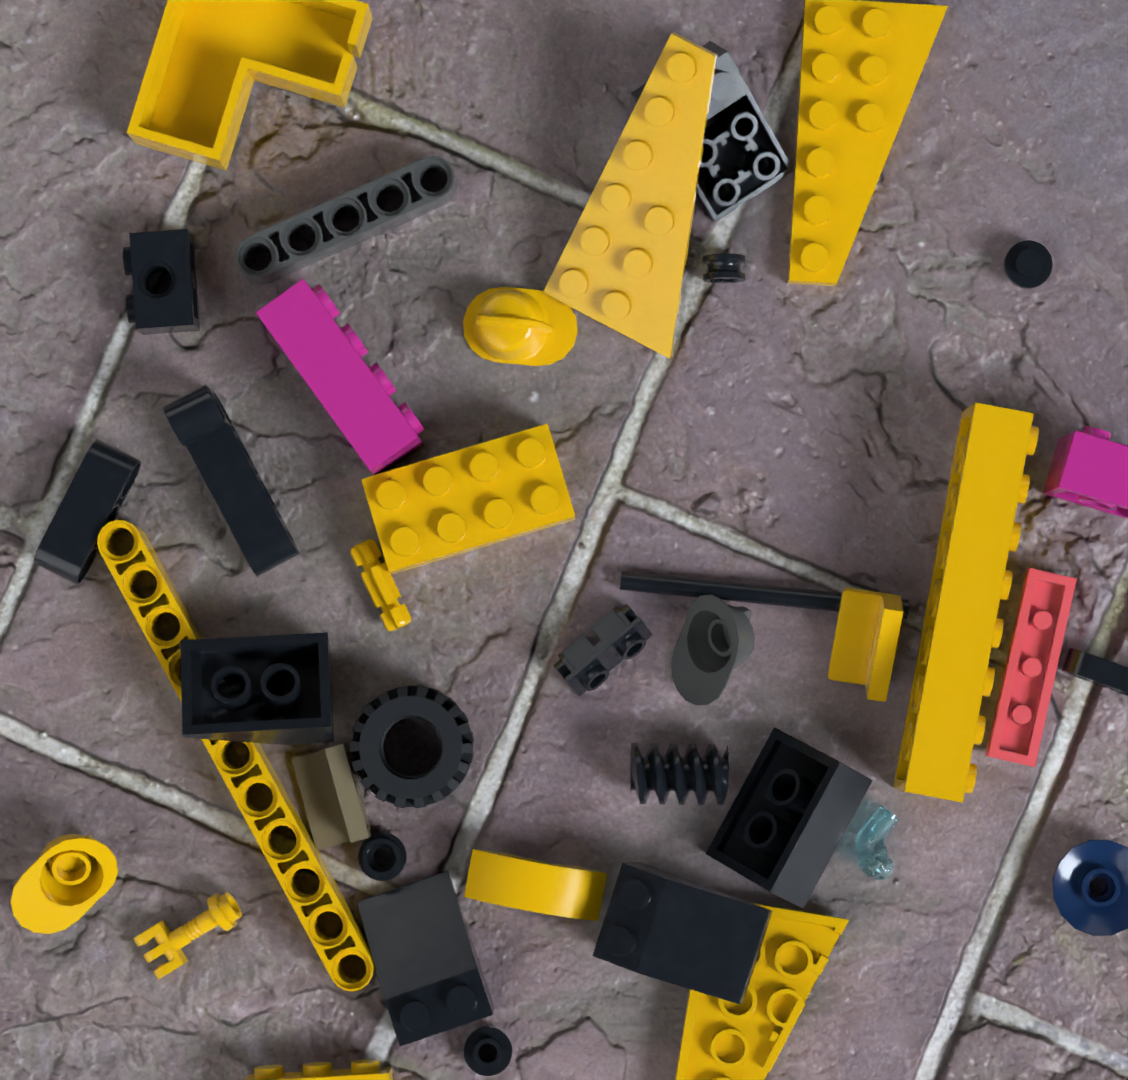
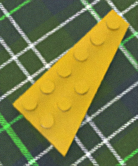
M675 32L671 33L543 293L669 359L673 354L674 334L680 307L684 267L688 254L698 173L703 153L707 114L709 113L717 59L716 53Z
M750 902L773 912L743 1004H737L689 989L675 1080H765L797 1022L817 978L823 972L829 960L828 957L839 936L842 935L849 919Z

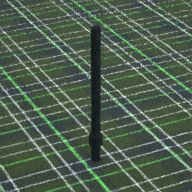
M629 571L621 572L620 590L696 598L702 595H714L725 601L839 612L842 593ZM901 599L904 611L902 618L907 619L909 600Z

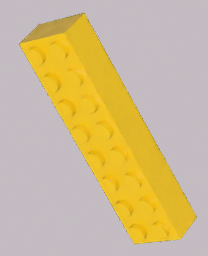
M976 402L961 413L893 788L962 803L965 793L972 794L977 776V765L970 763L973 745H981L986 726V716L979 715L982 696H990L995 676V668L988 667L991 647H999L1003 633L1004 621L997 618L1000 599H1008L1012 584V571L1006 570L1009 551L1016 552L1021 534V523L1014 522L1018 503H1025L1030 484V475L1023 474L1026 456L1034 455L1038 441L1039 428L1032 426L1034 413Z

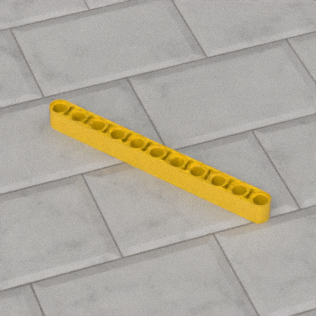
M114 520L108 522L98 534L97 545L99 552L182 703L180 640L203 638L146 533L141 527L128 521ZM124 529L129 530L134 538V546L128 554L118 556L113 551L112 539L117 532ZM149 571L156 577L157 588L154 594L143 599L135 591V580L141 573ZM171 613L178 618L180 631L174 639L166 641L159 635L157 625L161 617ZM201 739L332 981L337 987L345 991L354 992L363 989L369 984L376 972L368 941L318 849H316L311 836L260 743L243 742L248 747L250 756L247 764L239 768L231 765L226 758V749L232 741ZM255 783H263L272 791L273 801L266 810H259L250 803L249 791ZM277 826H287L295 833L296 845L292 851L281 852L273 845L272 833ZM303 868L310 869L318 875L320 884L316 893L304 894L297 889L295 875L298 870ZM329 911L339 915L343 922V930L340 935L329 937L319 930L318 918L321 913ZM352 954L361 957L366 964V974L359 979H350L345 976L341 969V960L344 956Z

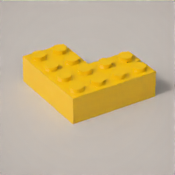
M167 0L126 133L137 145L227 171L254 81L344 108L346 107L358 68L354 57L361 58L373 19L369 4L357 0Z

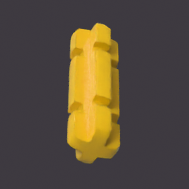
M370 539L352 547L350 555L356 568L361 566L364 571L360 573V576L375 608L380 607L383 612L379 617L385 629L391 632L411 622V615L405 603L400 605L398 601L402 596L391 573L388 571L386 562L381 564L378 559L382 554L376 541Z

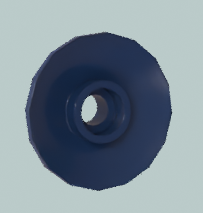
M1108 839L1087 840L1072 847L1059 860L1052 878L1053 900L1060 915L1074 929L1092 936H1112L1128 929V847ZM1096 877H1101L1105 882V889L1099 895H1093L1089 890L1090 881Z

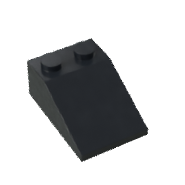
M328 632L180 640L183 738L279 745L334 742L331 651Z
M626 862L621 865L592 956L648 977L737 1004H743L773 911L641 862Z
M449 870L357 901L384 1001L400 1047L493 1015L495 1007Z

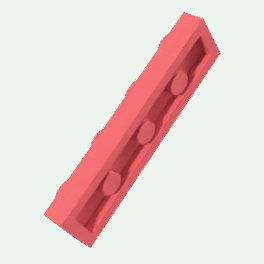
M1033 568L1026 569L985 756L1035 767L1077 578Z

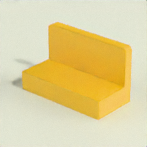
M849 587L843 589L828 667V678L830 680L865 685L868 700L887 701L904 612L901 595Z

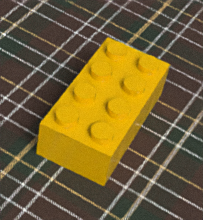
M548 423L361 479L386 565L391 574L576 520Z

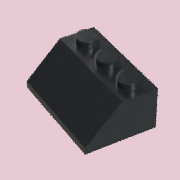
M774 727L710 844L706 855L765 890L804 909L873 780Z

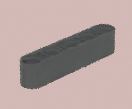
M426 157L252 234L242 240L236 248L235 259L237 266L246 278L253 283L268 284L446 205L456 194L457 183L453 168L448 161L441 157ZM438 171L445 174L448 178L446 186L441 191L434 193L423 189L421 183L424 176L429 172ZM392 190L401 193L404 197L403 204L396 211L385 212L378 207L379 198L385 192ZM345 210H353L360 216L356 228L348 232L336 229L334 223L337 215ZM303 229L313 231L316 239L310 249L301 252L292 248L291 240L296 232ZM257 249H267L272 255L269 266L261 271L249 269L248 257Z

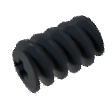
M631 743L630 793L632 790L636 791L640 804H646L650 792L655 791L659 804L665 805L670 791H674L679 805H684L689 792L694 791L698 805H704L709 791H713L717 804L724 805L729 782L728 745L722 758L719 757L715 744H708L703 758L700 757L696 744L688 745L684 757L680 756L676 744H669L665 757H661L657 744L650 743L646 756L642 757L638 744Z

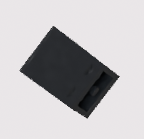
M709 41L702 47L716 53L717 59L709 113L707 114L696 197L711 219L717 222L793 172L794 169L730 54L725 49ZM646 83L631 93L636 103Z

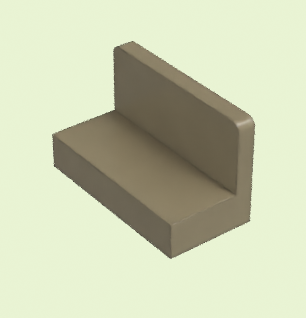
M347 742L296 756L292 759L316 849L322 850L347 842L352 843L373 835Z

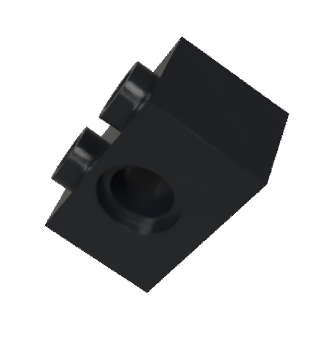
M188 229L129 233L130 247H123L125 275H132L133 294L126 295L128 322L135 323L136 330L143 335L200 331L194 236ZM160 271L169 272L172 277L170 288L162 294L151 293L149 290L151 277Z

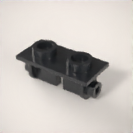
M627 603L620 609L615 606L591 627L601 640L598 644L593 646L583 634L557 655L560 660L553 666L579 697L586 691H592L601 686L607 680L609 671L621 661L632 659L638 655L645 647L646 640L652 636V633L641 618L635 614Z

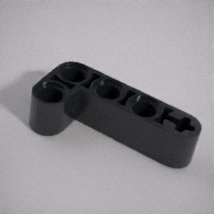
M206 384L164 406L163 411L181 444L190 452L254 574L258 577L299 555L300 552L214 390Z

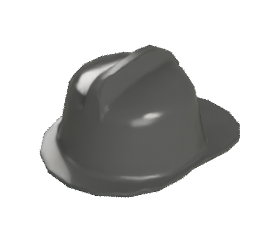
M714 595L699 596L691 603L671 660L673 681L677 691L685 701L694 705H709L714 702L726 688L733 669L749 659L754 649L755 641L753 627L750 623L751 610L744 606L734 607L727 605L722 599Z

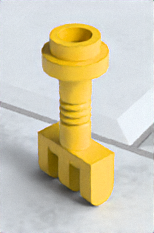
M226 892L222 895L215 893L208 897L207 905L209 909L172 932L165 921L162 920L133 938L137 947L147 944L153 937L158 943L157 947L143 955L147 963L162 954L169 961L159 965L153 971L158 980L188 962L181 948L191 943L192 940L199 938L200 935L209 932L218 925L225 931H229L236 926V920L242 917V912L230 893Z

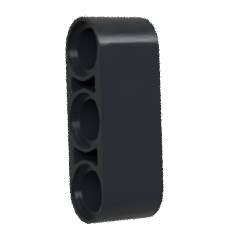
M97 439L87 451L42 538L34 557V563L76 585L80 584L99 552L97 545L98 534L103 526L116 519L139 473L141 461Z

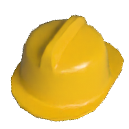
M514 287L487 289L472 300L466 309L463 319L464 337L471 350L481 358L496 363L528 366L551 365L568 354L574 346L578 333L576 316L571 307L543 293V290Z
M67 834L53 839L42 850L40 857L21 875L14 885L10 900L13 916L22 927L34 933L52 934L67 929L77 922L114 885L118 873L116 856L107 845L94 839L89 834L85 836Z

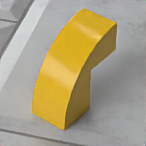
M473 849L464 897L530 912L599 921L607 873L580 866L546 863L505 852Z

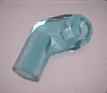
M882 805L877 808L855 840L859 867L866 876L873 877L876 880H884L893 872L894 863L891 859H888L884 839L900 820Z

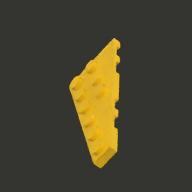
M804 0L788 267L789 284L836 286L948 6L860 0Z

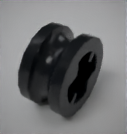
M719 253L702 257L703 264H706L708 267V271L703 274L704 282L737 283L745 281V273H742L740 270L741 264L745 263V255Z

